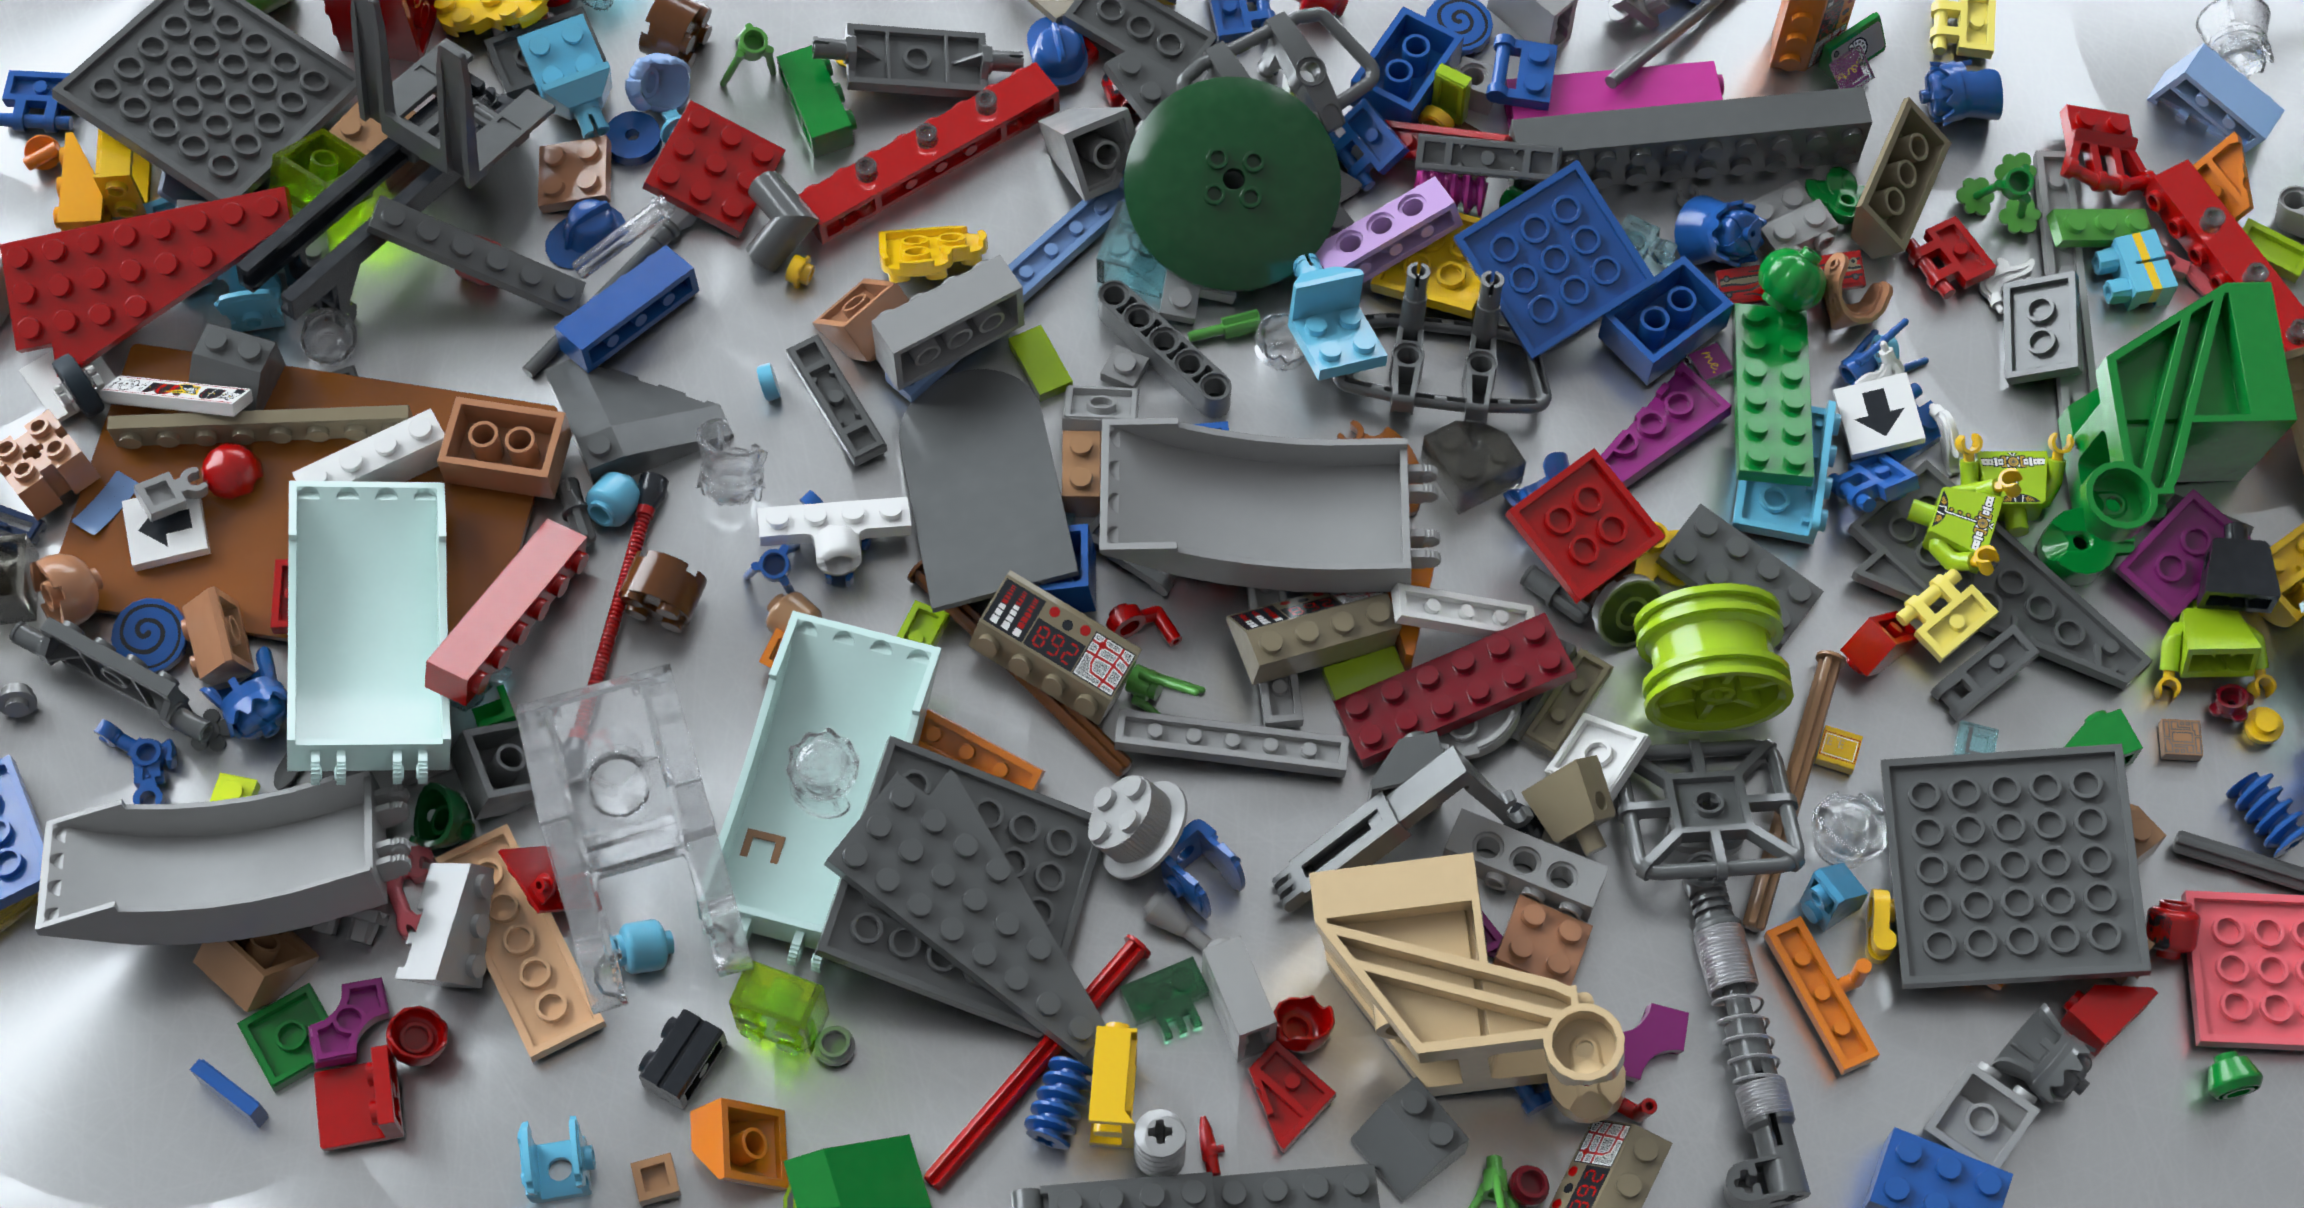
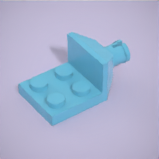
M583 13L516 37L540 97L555 106L553 114L569 120L577 119L583 139L595 137L593 133L594 128L591 123L595 125L599 136L609 132L610 127L601 109L604 108L612 89L611 69L608 61L603 62Z
M1308 253V259L1312 266L1308 263L1305 255L1299 256L1293 263V274L1297 277V280L1293 284L1288 328L1318 381L1386 366L1388 355L1359 307L1364 278L1363 271L1361 269L1335 266L1323 269L1320 260L1315 254Z

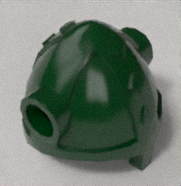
M430 782L424 786L415 806L413 820L414 835H411L408 841L436 851L437 849H449L463 840H469L475 833V823L472 821L468 804L461 794L439 783ZM435 809L431 821H428L427 813Z

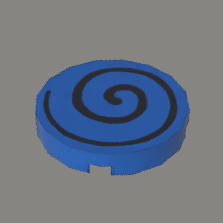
M1436 0L1426 11V18L1464 36L1461 58L1466 54L1474 52L1475 55L1481 52L1490 41L1493 28L1491 14L1484 4L1477 0Z
M145 598L132 602L120 612L113 624L112 645L116 648V652L124 657L132 654L140 658L147 664V669L156 674L160 671H169L182 661L186 654L185 649L187 648L188 641L185 639L181 629V620L185 619L179 608L162 599Z

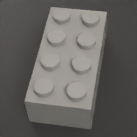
M1001 255L990 260H982L971 270L959 276L947 278L940 286L926 293H918L907 303L895 309L885 310L876 319L872 320L876 359L896 389L900 391L1024 326L1023 287Z

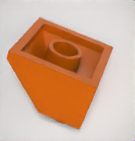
M719 1098L690 1111L692 1152L719 1180L781 1191L787 1190L789 1183L783 1162L787 1160L785 1110Z

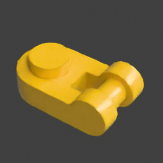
M1872 888L1868 899L1865 954L1867 959L1874 964L1885 963L1897 943L1895 933L1890 930V922L1894 923L1895 906L1894 899L1890 898L1889 890Z

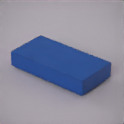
M198 1059L189 1069L202 1085L256 1127L260 1128L269 1118L267 1116L268 1113L257 1100L204 1059Z

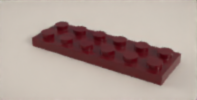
M1544 612L1337 699L1333 703L1363 768L1385 760L1398 739H1402L1411 732L1424 731L1425 733L1437 731L1439 737L1577 679V674Z

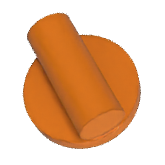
M33 136L26 142L24 147L25 158H23L25 166L29 171L33 169H52L59 163L60 145L50 136Z

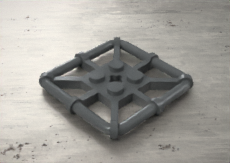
M1689 739L1688 743L1650 745L1633 772L1662 788L1665 800L1635 802L1630 777L1618 793L1620 806L1617 809L1619 821L1624 824L1630 859L1636 870V876L1644 881L1649 879L1665 881L1714 877L1716 881H1727L1728 877L1797 872L1805 865V848L1796 815V810L1798 809L1797 798L1791 793L1783 758L1777 749V744L1770 739H1765L1764 741L1747 739L1700 742V739ZM1748 755L1734 770L1707 771L1704 760L1705 757ZM1689 758L1694 772L1670 774L1650 761ZM1768 762L1775 793L1747 795L1744 781L1762 763ZM1705 802H1706V803H1709L1712 808H1716V809H1714V810H1706V809H1703V808H1702V803H1705ZM1775 811L1779 814L1787 843L1754 824L1751 812ZM1669 817L1672 831L1646 856L1639 821L1641 819ZM1747 839L1777 858L1727 861L1723 841ZM1709 842L1713 862L1660 865L1681 843Z

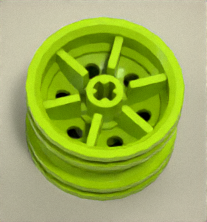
M1718 583L1692 586L1673 591L1645 605L1637 613L1633 624L1637 637L1636 647L1638 654L1647 663L1653 665V670L1649 672L1642 683V693L1645 700L1644 709L1647 719L1665 730L1689 733L1739 730L1755 726L1782 713L1791 704L1794 693L1789 664L1781 656L1773 652V649L1781 642L1784 635L1779 600L1772 593L1759 587L1746 584Z

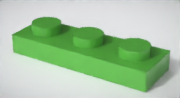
M2053 209L2046 216L2055 247H2110L2116 237L2152 230L2146 209Z

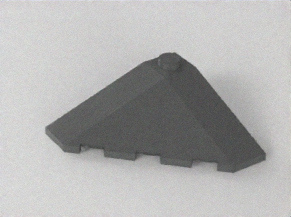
M572 359L544 369L560 410L566 413L573 440L593 485L607 472H619L633 477L734 438L720 404L708 400L702 402L687 397L684 392L660 384L655 386L640 381L637 376L613 368L607 370L598 366L590 373H587Z

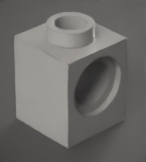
M1463 56L1458 69L1452 68L1472 78V84L1474 85H1471L1468 109L1488 116L1494 103L1487 100L1486 91L1487 86L1492 82L1494 65Z

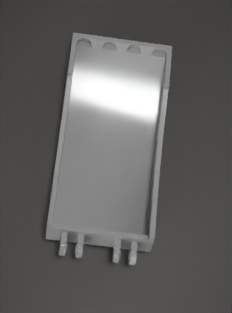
M1178 417L1102 419L1099 552L1102 555L1177 576L1220 584L1294 592H1391L1397 583L1411 585V569L1438 567L1441 563V555L1438 551L1430 549L1411 550V548L1437 546L1440 544V534L1434 529H1410L1409 504L1432 503L1438 500V487L1436 488L1432 484H1414L1431 483L1437 480L1438 470L1437 467L1431 464H1408L1407 438H1289L1214 429L1179 422Z
M346 771V785H336L334 775L322 778L320 785H311V782L295 787L254 796L218 801L180 804H125L123 799L46 821L35 930L39 936L129 945H187L226 942L278 934L333 921L340 917L387 904V881L397 879L399 876L404 877L412 869L411 859L408 858L411 852V845L408 839H404V837L386 839V828L396 826L398 823L406 822L409 819L410 809L407 806L410 799L409 790L403 787V785L399 786L398 784L397 786L393 785L392 787L388 786L380 789L372 771Z

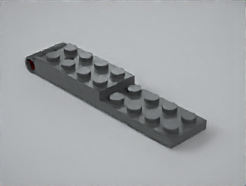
M1375 1163L1212 1176V1172L1056 1184L1040 1186V1189L1023 1188L1011 1193L1012 1208H1380Z

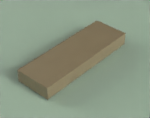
M1580 648L1572 661L1577 679L1554 688L1521 739L1551 758L1560 749L1582 714L1587 711L1614 666L1583 648Z

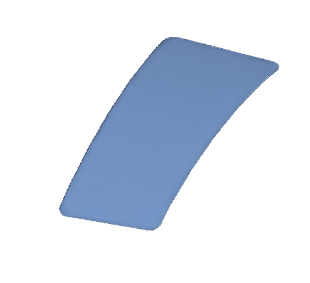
M116 471L95 499L71 522L88 533L95 535L123 508L122 501L131 498L134 494V485L138 484V482L122 472Z

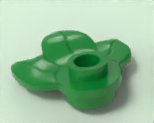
M1842 167L1831 168L1826 176V180L1806 179L1805 189L1813 201L1820 199L1838 224L1848 225L1853 223L1856 206L1866 185H1858L1856 177L1852 172Z

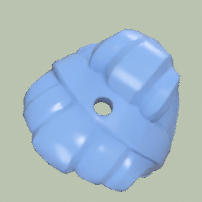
M653 53L638 58L630 69L629 78L625 81L626 95L631 105L638 111L651 110L663 113L672 109L679 110L683 108L689 99L691 69L684 60L669 54Z

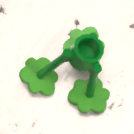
M2020 152L2015 156L2012 154L2003 156V164H1999L1994 170V175L1998 180L1993 184L1989 185L1988 180L1983 177L1975 180L1966 178L1963 181V187L1957 190L1956 198L1959 203L1964 204V211L1967 214L1976 213L1979 216L1987 215L1990 212V203L1995 199L1993 192L2001 191L2009 200L2006 202V208L2002 209L1999 213V221L2004 225H2008L2009 232L2014 234L2019 231L2030 234L2036 230V221L2040 220L2041 211L2035 209V202L2029 195L2034 185V176L2037 173L2036 168L2030 165L2031 157L2029 154Z

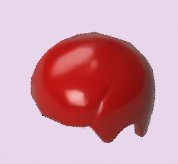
M229 443L211 450L204 459L201 468L203 483L206 482L208 490L216 497L222 499H234L240 495L252 493L254 483L258 478H262L264 473L260 458L243 445Z
M1314 995L1302 998L1289 997L1278 1002L1273 1011L1277 1020L1275 1039L1287 1050L1296 1053L1308 1054L1320 1049L1331 1035L1335 1025L1332 1006H1321Z
M421 1005L403 1008L391 1018L386 1031V1043L398 1062L411 1067L427 1066L437 1060L444 1052L448 1041L447 1023L434 1010Z

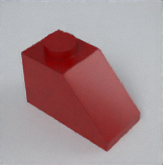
M1898 611L1869 617L1840 651L1847 657L1848 665L1855 672L1866 677L1884 671L1919 643L1914 636L1916 629L1910 623L1907 626L1900 624L1896 619Z
M2095 984L2086 994L2078 990L2062 1006L2067 1013L2061 1019L2060 1024L2071 1035L2096 1049L2095 1052L2090 1051V1053L2096 1057L2148 1007L2158 992L2153 987Z

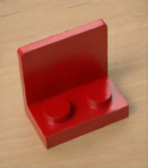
M387 1045L370 1048L372 1062L318 1071L314 1074L319 1141L323 1151L404 1137L397 1061Z

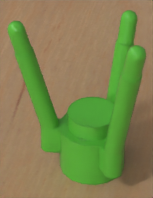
M747 23L745 28L734 38V41L738 43V50L720 81L722 87L728 84L743 59L756 61L764 56L770 74L775 76L777 73L773 58L774 48L768 45L766 33L758 27H753L751 23Z
M1140 664L1133 668L1125 686V691L1134 695L1131 700L1132 704L1144 709L1146 712L1158 714L1161 713L1148 703V700L1156 701L1164 687L1193 696L1206 692V689L1202 686L1163 675Z

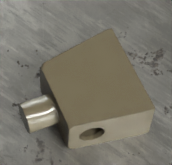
M1597 755L1575 759L1521 792L1545 830L1557 844L1578 839L1586 856L1595 854L1607 847L1598 826L1614 818L1616 811Z

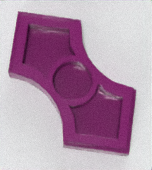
M382 977L342 984L341 1000L336 1010L325 1020L308 1027L315 1069L356 1062L357 1044L363 1033L375 1023L389 1019L390 1011Z
M1651 1003L1645 1008L1640 1023L1634 1029L1623 1032L1625 1036L1623 1066L1626 1071V1080L1635 1083L1641 1080L1646 1064L1654 1056L1660 1054L1676 1055L1684 1051L1689 1018L1688 1012Z

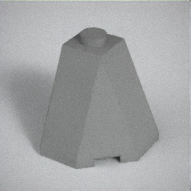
M1127 107L1068 108L1038 121L1049 155L1084 201L1118 188L1123 177L1122 171L1126 165L1130 146L1136 135Z

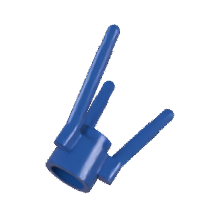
M1907 318L1902 319L1865 351L1871 344L1873 337L1879 333L1877 329H1873L1855 350L1840 362L1839 372L1849 386L1854 385L1864 374L1875 372L1878 369V363L1873 355L1881 349L1880 342L1886 341L1888 343L1908 325L1909 320ZM1923 357L1903 364L1905 372L1927 364L1929 359Z
M782 544L779 550L769 549L762 554L759 562L751 564V567L744 573L743 578L749 580L755 574L761 572L768 581L780 582L787 594L795 592L788 579L791 563L787 555L800 549V544Z

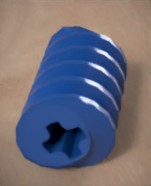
M2254 772L2233 785L2227 791L2226 797L2228 799L2239 798L2235 804V809L2238 812L2249 810L2244 817L2247 824L2258 823L2254 829L2255 835L2257 837L2268 835L2263 843L2264 847L2270 850L2278 848L2273 855V858H2277L2304 840V825L2298 826L2296 824L2303 813L2302 811L2290 814L2287 812L2293 800L2291 798L2282 801L2277 799L2284 789L2281 785L2269 789L2267 785L2274 777L2272 773L2259 776L2258 772Z
M1056 1056L1049 1060L1048 1068L1050 1071L1046 1072L1042 1077V1082L1045 1086L1038 1088L1036 1092L1038 1101L1033 1102L1030 1107L1033 1115L1025 1119L1024 1126L1027 1129L1026 1134L1038 1143L1056 1149L1069 1150L1071 1145L1062 1138V1135L1076 1134V1129L1068 1123V1120L1079 1121L1082 1119V1114L1074 1108V1105L1086 1106L1088 1104V1099L1080 1094V1090L1091 1091L1092 1083L1085 1078L1086 1075L1092 1076L1093 1069L1071 1058Z

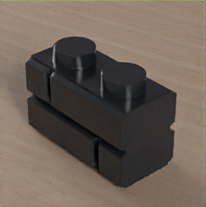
M686 1009L682 1010L678 1018L672 1016L666 1022L661 1032L662 1042L655 1052L649 1050L644 1055L638 1071L641 1072L639 1078L645 1089L664 1098L680 1109L686 1107L727 1044V1039L722 1029L706 1020L704 1021L701 1017Z

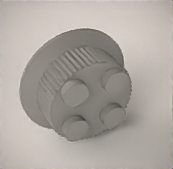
M1140 775L1126 776L1115 782L1111 787H1103L1095 795V806L1088 823V838L1101 851L1103 865L1111 875L1123 880L1143 876L1156 868L1177 844L1187 819L1188 804L1186 796L1181 788L1172 782L1157 781L1152 783Z

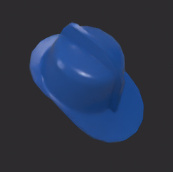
M1047 17L1041 18L1031 25L1027 33V45L1032 64L1036 62L1055 86H1067L1077 82L1085 74L1088 67V54L1082 34L1066 26L1062 21L1059 23L1052 22Z
M585 199L579 201L570 209L567 217L549 232L545 241L546 254L550 261L558 267L565 269L582 268L622 241L626 233V221L622 214L611 207L606 200Z

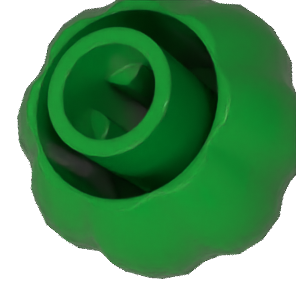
M1804 246L1802 250L1782 248L1771 252L1761 263L1758 272L1759 285L1765 291L1761 296L1762 299L1783 314L1788 309L1794 312H1802L1817 305L1825 294L1827 286L1826 276L1819 265L1822 257L1807 246Z

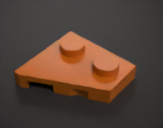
M2233 132L2193 164V166L2238 222L2252 211L2254 206L2242 139L2239 134Z

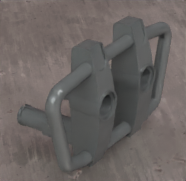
M1314 7L1294 11L1288 15L1283 11L1266 19L1261 28L1229 44L1221 41L1205 49L1202 57L1196 59L1178 76L1176 88L1178 91L1190 85L1206 70L1208 73L1204 80L1227 76L1251 78L1236 55L1268 40L1269 43L1257 64L1258 73L1262 77L1270 79L1273 74L1276 76L1279 69H1282L1288 80L1290 90L1317 116L1329 134L1346 123L1342 110L1377 85L1380 69L1376 60L1327 9ZM1319 21L1364 68L1366 72L1365 77L1336 96L1326 73L1327 69L1324 62L1318 58L1306 38L1297 28V25ZM1300 71L1311 73L1314 81L1308 82L1301 77Z
M1418 262L1411 263L1407 267L1401 314L1379 313L1365 315L1372 329L1398 328L1395 346L1391 354L1389 369L1390 386L1353 379L1347 375L1332 378L1335 385L1345 392L1389 401L1391 413L1396 411L1413 415L1414 407L1464 412V421L1473 420L1487 423L1488 413H1539L1549 406L1552 399L1542 357L1539 356L1531 361L1527 354L1526 357L1537 397L1535 399L1491 398L1498 368V360L1496 358L1497 339L1521 346L1510 327L1498 325L1500 300L1505 282L1504 276L1495 271L1494 281L1490 282L1491 271H1486L1482 274L1473 322L1426 317L1427 288L1431 271L1428 265L1421 263L1420 273L1417 274ZM1424 331L1471 336L1461 383L1463 397L1417 392L1422 378L1425 357L1423 350Z

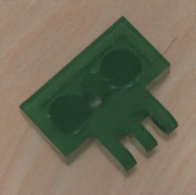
M1192 956L1120 986V993L1135 1026L1155 1019L1163 1039L1168 1041L1173 1038L1172 1030L1168 1023H1174L1179 1035L1188 1032L1183 1017L1187 1015L1194 1029L1202 1026V1021L1193 1003L1208 997L1209 989Z

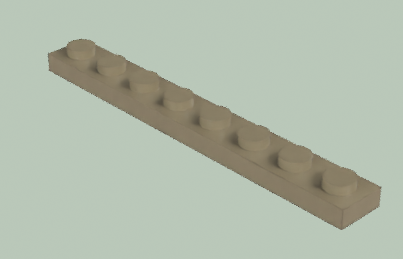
M409 405L240 411L234 417L203 413L108 416L107 430L117 447L137 449L141 446L160 445L167 448L176 447L179 444L213 446L216 443L230 442L249 445L257 441H272L281 444L288 443L291 440L324 442L328 439L338 438L360 441L413 417Z

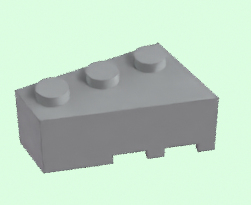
M472 863L430 864L417 906V910L422 911L416 932H409L406 944L411 946L405 967H398L394 979L439 987L482 988L483 975L486 971L485 952L487 935L490 931L491 895L494 891L493 868Z

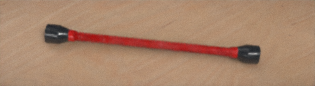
M643 472L640 475L637 485L640 496L635 512L636 519L600 639L601 642H599L597 655L595 656L575 729L571 732L569 741L559 752L554 769L556 775L565 780L575 782L584 780L589 763L587 745L590 736L588 732L591 728L592 719L594 718L599 700L598 697H600L602 684L604 683L613 652L612 649H614L616 636L618 635L626 606L619 597V591L637 551H642L650 521L653 520L655 511L664 501L669 485L668 479L658 473Z

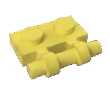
M1935 0L1931 4V17L1934 19V27L1930 29V43L1933 44V53L1935 55H1944L1947 51V44L1953 43L1957 44L1956 55L1991 59L1994 53L1996 0H1958V2ZM1948 19H1958L1957 27L1948 26Z
M1950 569L1944 575L1938 574L1929 582L1930 587L1919 596L1913 595L1904 603L1905 607L1896 614V619L1903 626H1907L1914 619L1919 620L1923 624L1915 631L1914 636L1939 663L1995 618L1999 612L1973 584L1960 593L1955 588V585L1962 580V576L1956 569ZM1939 598L1945 599L1948 604L1935 614L1929 608Z

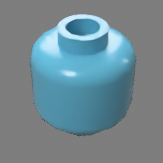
M607 472L587 492L585 500L588 505V514L594 522L601 526L620 527L635 513L640 491L637 482L631 476L619 472Z
M656 919L623 924L619 934L613 936L615 961L619 967L624 966L625 970L630 974L663 969L667 964L668 954L674 953L672 932L670 930L664 931L663 926Z

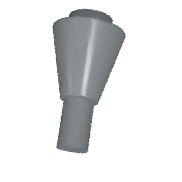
M1170 890L1164 895L1157 891L1143 908L1148 913L1144 921L1180 937H1185L1201 951L1212 940L1192 923V919Z

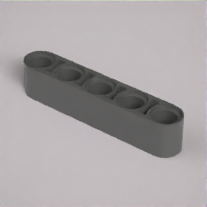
M1109 280L1099 287L1098 315L1100 320L1134 352L1148 357L1149 365L1203 415L1209 418H1220L1226 415L1230 410L1232 390L1231 381L1227 375L1128 285L1119 280ZM1115 301L1119 302L1120 304L1111 305L1109 303ZM1141 324L1144 325V327L1137 328L1134 327V325ZM1160 347H1168V348H1170V349H1169V350H1166V351H1162V350H1159L1158 348H1160ZM1185 370H1193V371H1195V373H1193V374H1187V373H1184L1183 371H1185ZM1210 393H1218V394H1220L1221 396H1219V397H1211V396H1209L1208 394H1210Z

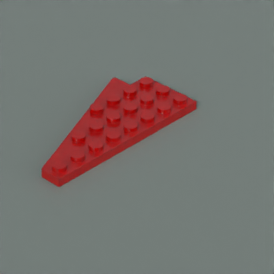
M283 186L0 244L16 351L25 353L52 347L54 361L69 353L81 369L235 266L293 217L289 189Z

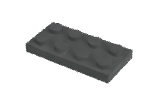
M1074 0L1064 14L1062 21L1066 26L1116 55L1134 47L1178 74H1181L1196 59L1202 57L1205 49L1215 45L1218 37L1157 0Z
M1701 503L1656 561L1657 564L1690 587L1705 584L1734 583L1759 587L1772 593L1779 600L1784 626L1783 638L1775 647L1779 651L1824 592Z

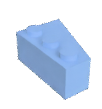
M2205 43L2168 69L2147 98V101L2155 105L2160 100L2177 109L2178 113L2176 116L2185 121L2190 116L2209 126L2206 132L2221 140L2236 132L2242 139L2245 153L2268 137L2285 111L2270 96L2262 92L2245 75L2238 72Z

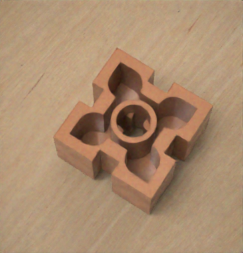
M49 409L25 424L24 428L27 432L14 440L9 435L0 441V472L37 521L62 505L63 502L59 498L71 489L75 494H78L101 478Z

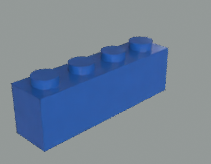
M665 245L554 326L560 350L583 370L590 373L699 292L694 267Z

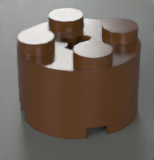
M655 0L645 20L650 23L648 34L641 32L639 38L640 52L646 55L653 53L669 54L684 60L691 69L696 59L694 50L699 43L705 45L711 35L712 26L708 25L707 22L711 16L712 9L697 0Z
M648 550L646 556H643L641 551H637L619 591V597L627 605L625 612L629 616L642 621L650 617L661 621L660 624L665 629L681 633L683 627L689 625L707 584V579L700 571H697L696 576L686 571L689 564L674 556L653 550Z

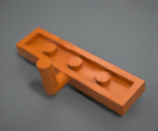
M1801 916L1766 931L1764 939L1841 1075L1877 1060L1880 1054L1845 994L1862 986L1872 969L1871 962L1866 958H1861L1857 960L1850 974L1837 979Z

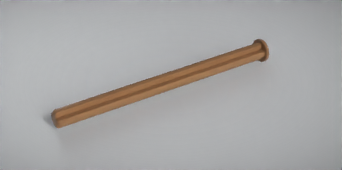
M1821 650L1816 654L1815 658L1818 665L1786 771L1791 793L1796 796L1798 802L1797 817L1840 669L1844 668L1847 662L1844 656L1834 651ZM1774 812L1769 833L1787 843L1781 816ZM1763 850L1761 859L1777 857ZM1781 873L1756 875L1743 919V926L1753 932L1765 930Z

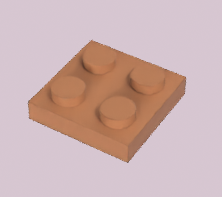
M607 135L539 147L538 207L543 214L571 209L577 202L585 199L611 202L612 143Z
M1520 894L1515 902L1492 964L1554 979L1571 986L1593 926Z

